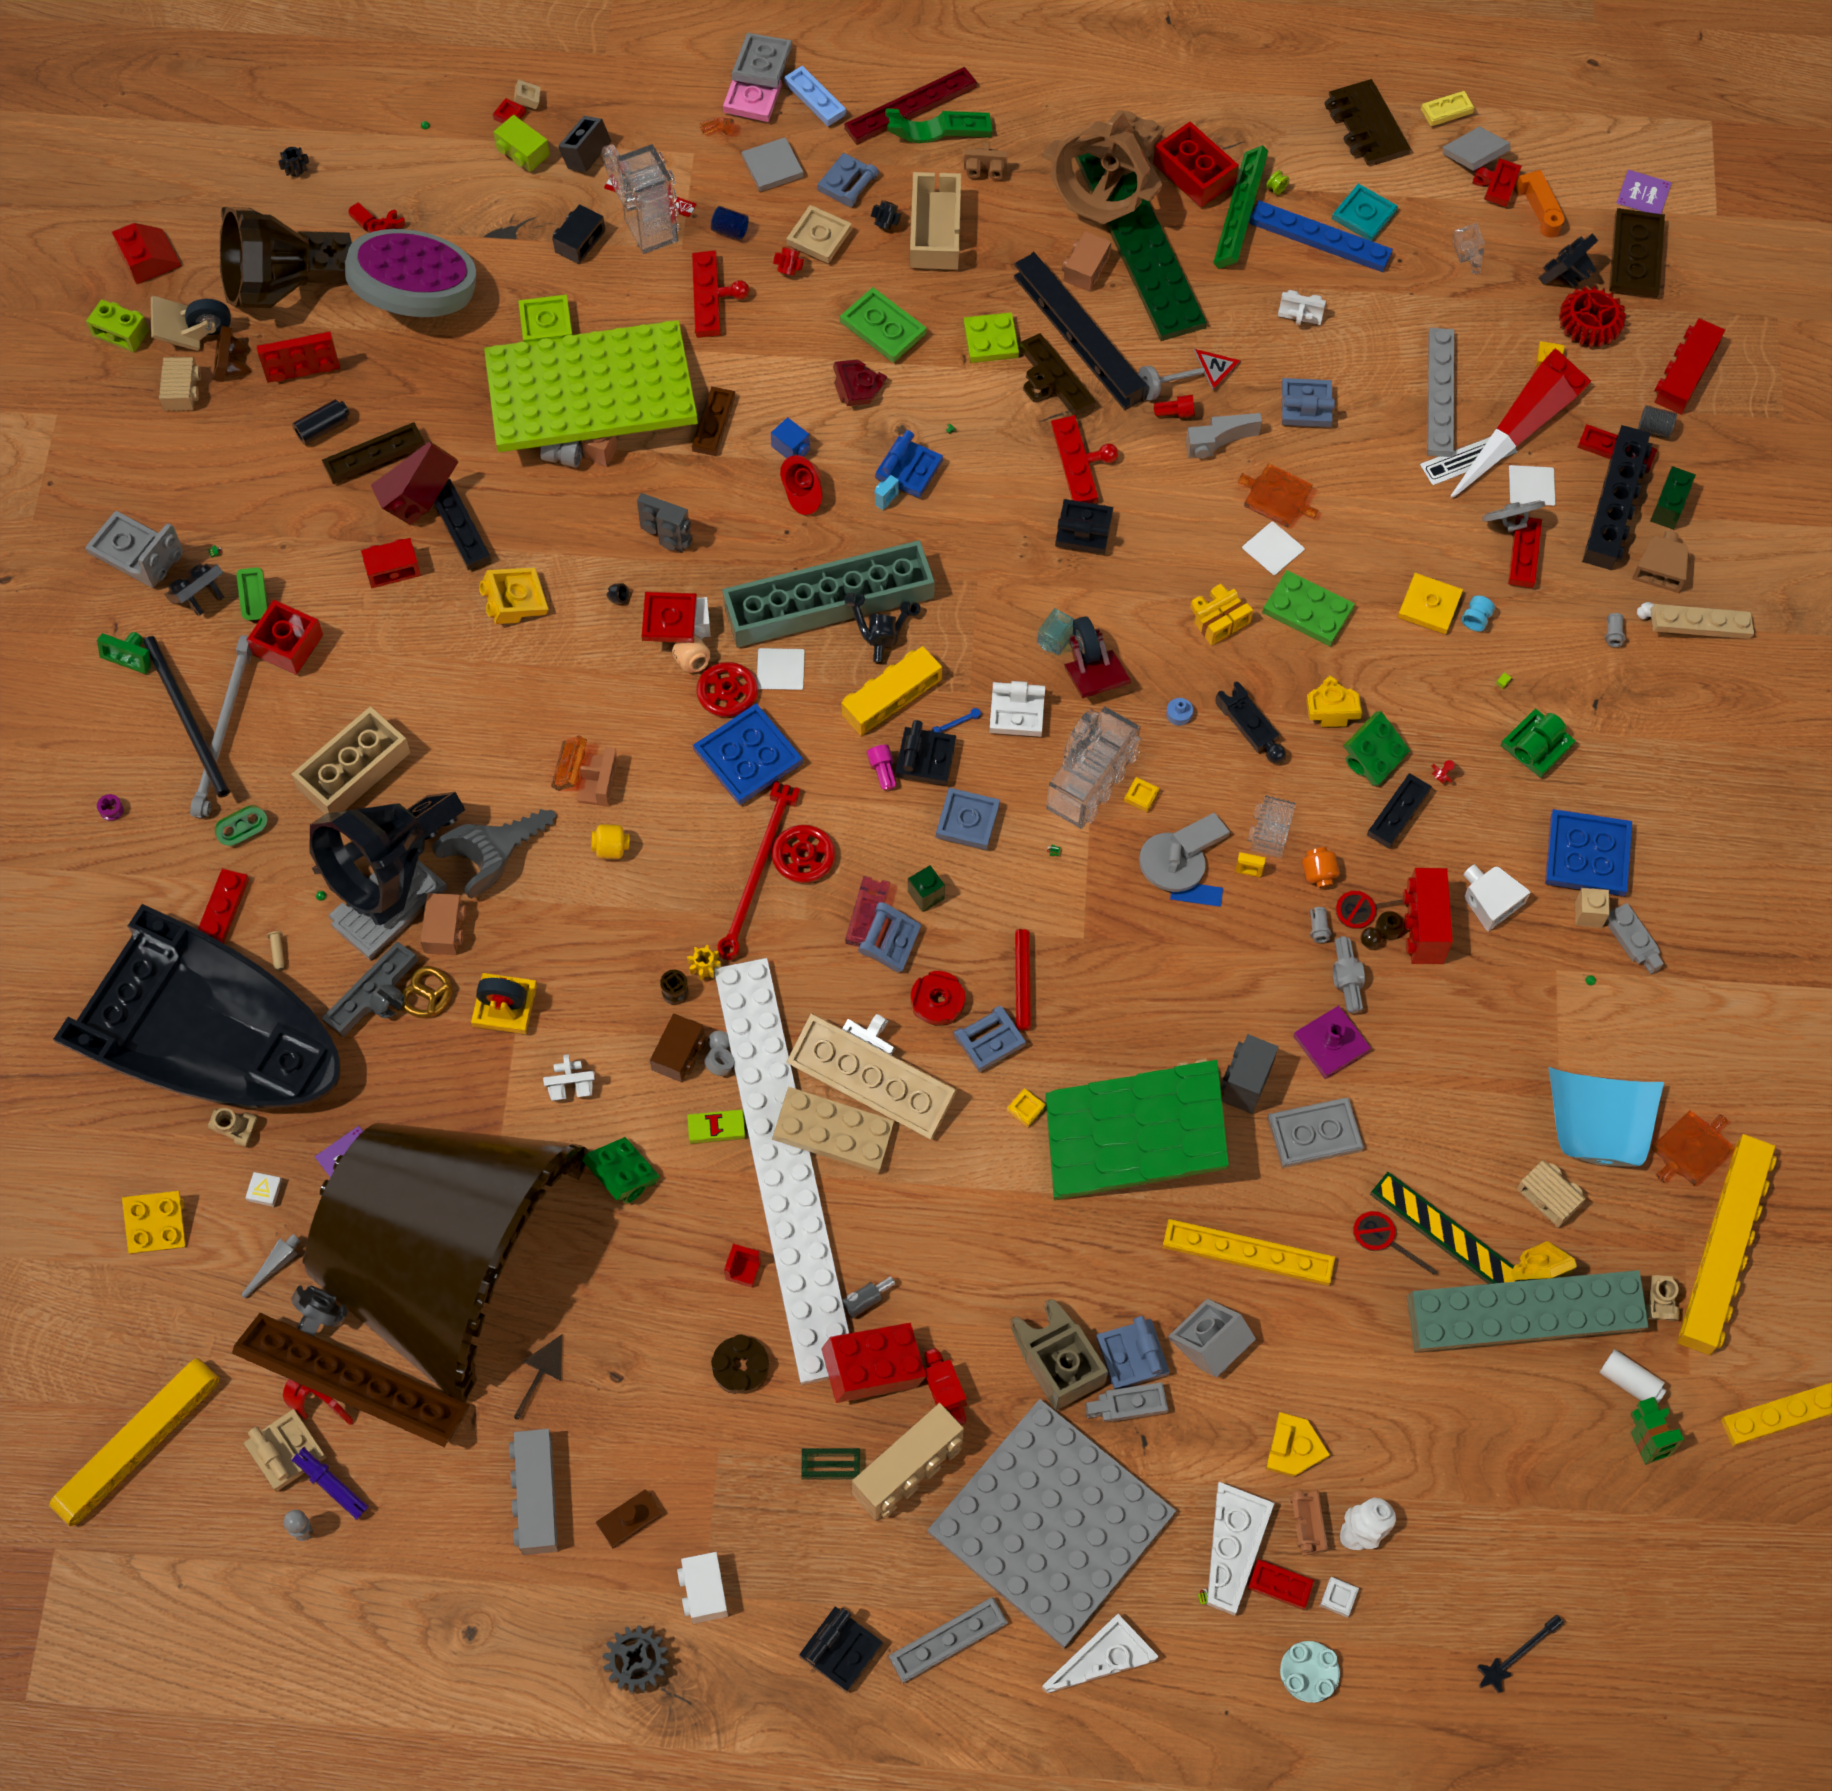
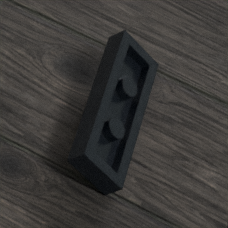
M1409 773L1370 827L1367 836L1390 849L1424 801L1432 786Z

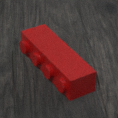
M1698 318L1694 327L1689 325L1683 337L1686 340L1685 344L1679 343L1674 353V357H1676L1675 362L1669 361L1664 372L1667 377L1665 380L1660 378L1654 392L1658 393L1654 403L1682 415L1725 333V329Z

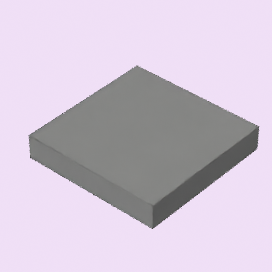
M1479 126L1443 147V154L1474 171L1510 151L1511 147L1510 142Z
M786 137L742 151V158L759 192L804 177L803 170Z

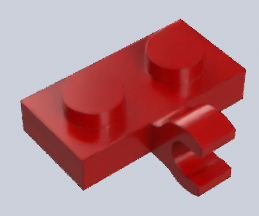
M1499 158L1494 172L1485 167L1478 168L1472 183L1477 186L1489 185L1484 200L1507 207L1522 166Z

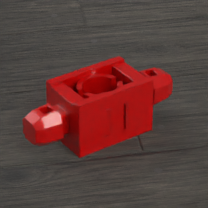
M930 1349L925 1352L928 1368L924 1369L926 1374L925 1379L936 1406L940 1403L961 1426L965 1425L967 1418L963 1407L968 1406L967 1398L951 1359L944 1361L938 1349Z

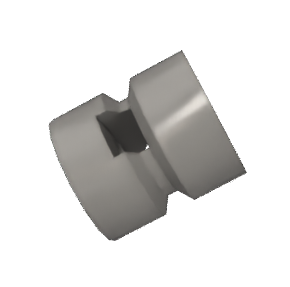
M582 441L541 446V459L552 463H557L560 460L562 465L577 468L583 454Z

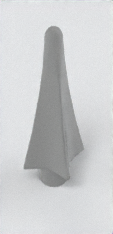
M294 1234L286 1242L279 1238L259 1272L242 1292V1297L247 1298L267 1278L296 1257L298 1253L294 1249L301 1240Z

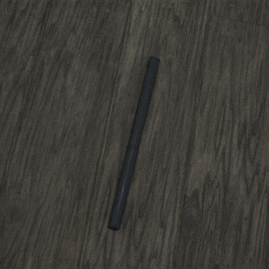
M154 636L145 638L143 643L149 651L154 666L217 796L220 798L228 796L230 789Z

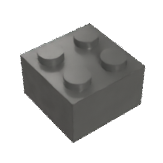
M1247 1034L1244 1043L1239 1041L1234 1051L1231 1065H1228L1220 1088L1224 1092L1222 1102L1253 1114L1273 1067L1279 1046Z

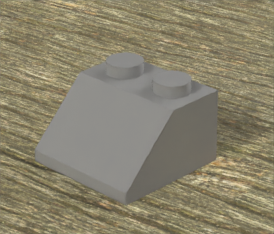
M1208 1298L1168 1336L1170 1341L1199 1369L1214 1377L1224 1372L1256 1339L1241 1314Z

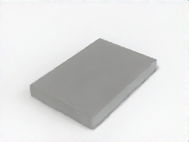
M747 33L732 71V80L778 88L792 50L793 41Z
M1348 1097L1268 1114L1267 1119L1282 1169L1362 1152L1364 1149Z

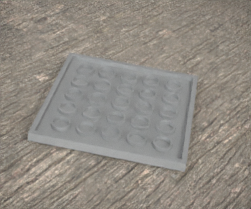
M1039 1399L930 1526L927 1533L1064 1649L1175 1515L1176 1510Z

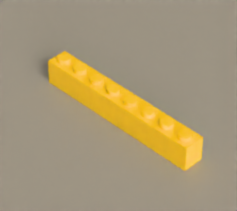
M1742 1134L1735 1144L1677 1344L1710 1356L1716 1348L1720 1349L1724 1342L1726 1333L1722 1331L1724 1322L1728 1323L1732 1315L1733 1307L1729 1306L1731 1297H1736L1741 1282L1737 1280L1739 1271L1743 1272L1748 1259L1744 1252L1746 1246L1750 1247L1754 1239L1755 1231L1751 1230L1753 1221H1758L1762 1211V1206L1758 1205L1760 1197L1766 1195L1770 1182L1766 1180L1767 1173L1772 1172L1777 1157L1773 1156L1775 1145Z

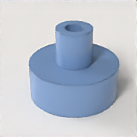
M1184 698L1171 700L1166 711L1169 722L1177 726L1190 722L1193 714L1192 704Z

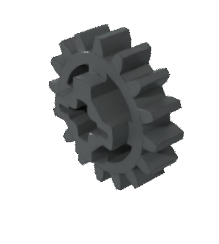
M640 1625L637 1626L634 1633L631 1632L629 1627H625L626 1635L621 1636L616 1632L614 1634L617 1640L615 1644L607 1642L606 1645L611 1652L604 1653L603 1659L610 1663L603 1666L605 1672H613L608 1679L611 1683L618 1680V1689L620 1691L625 1686H629L630 1694H634L636 1687H640L641 1691L646 1693L647 1684L650 1683L653 1687L657 1686L656 1676L665 1677L661 1667L668 1666L669 1662L667 1659L662 1658V1656L666 1655L668 1650L667 1647L659 1648L663 1640L661 1636L653 1639L654 1632L652 1629H649L644 1634ZM638 1640L636 1644L625 1646L628 1642ZM650 1646L656 1654L655 1663L647 1655L650 1651ZM640 1654L642 1662H635L632 1666L629 1658L631 1656L637 1657ZM616 1657L624 1663L621 1674L616 1667ZM643 1673L647 1674L643 1678L634 1679L636 1675Z

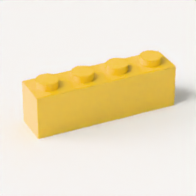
M923 646L916 651L911 650L899 663L888 666L879 677L868 680L859 691L848 694L841 703L842 716L860 736H863L941 681L942 666Z

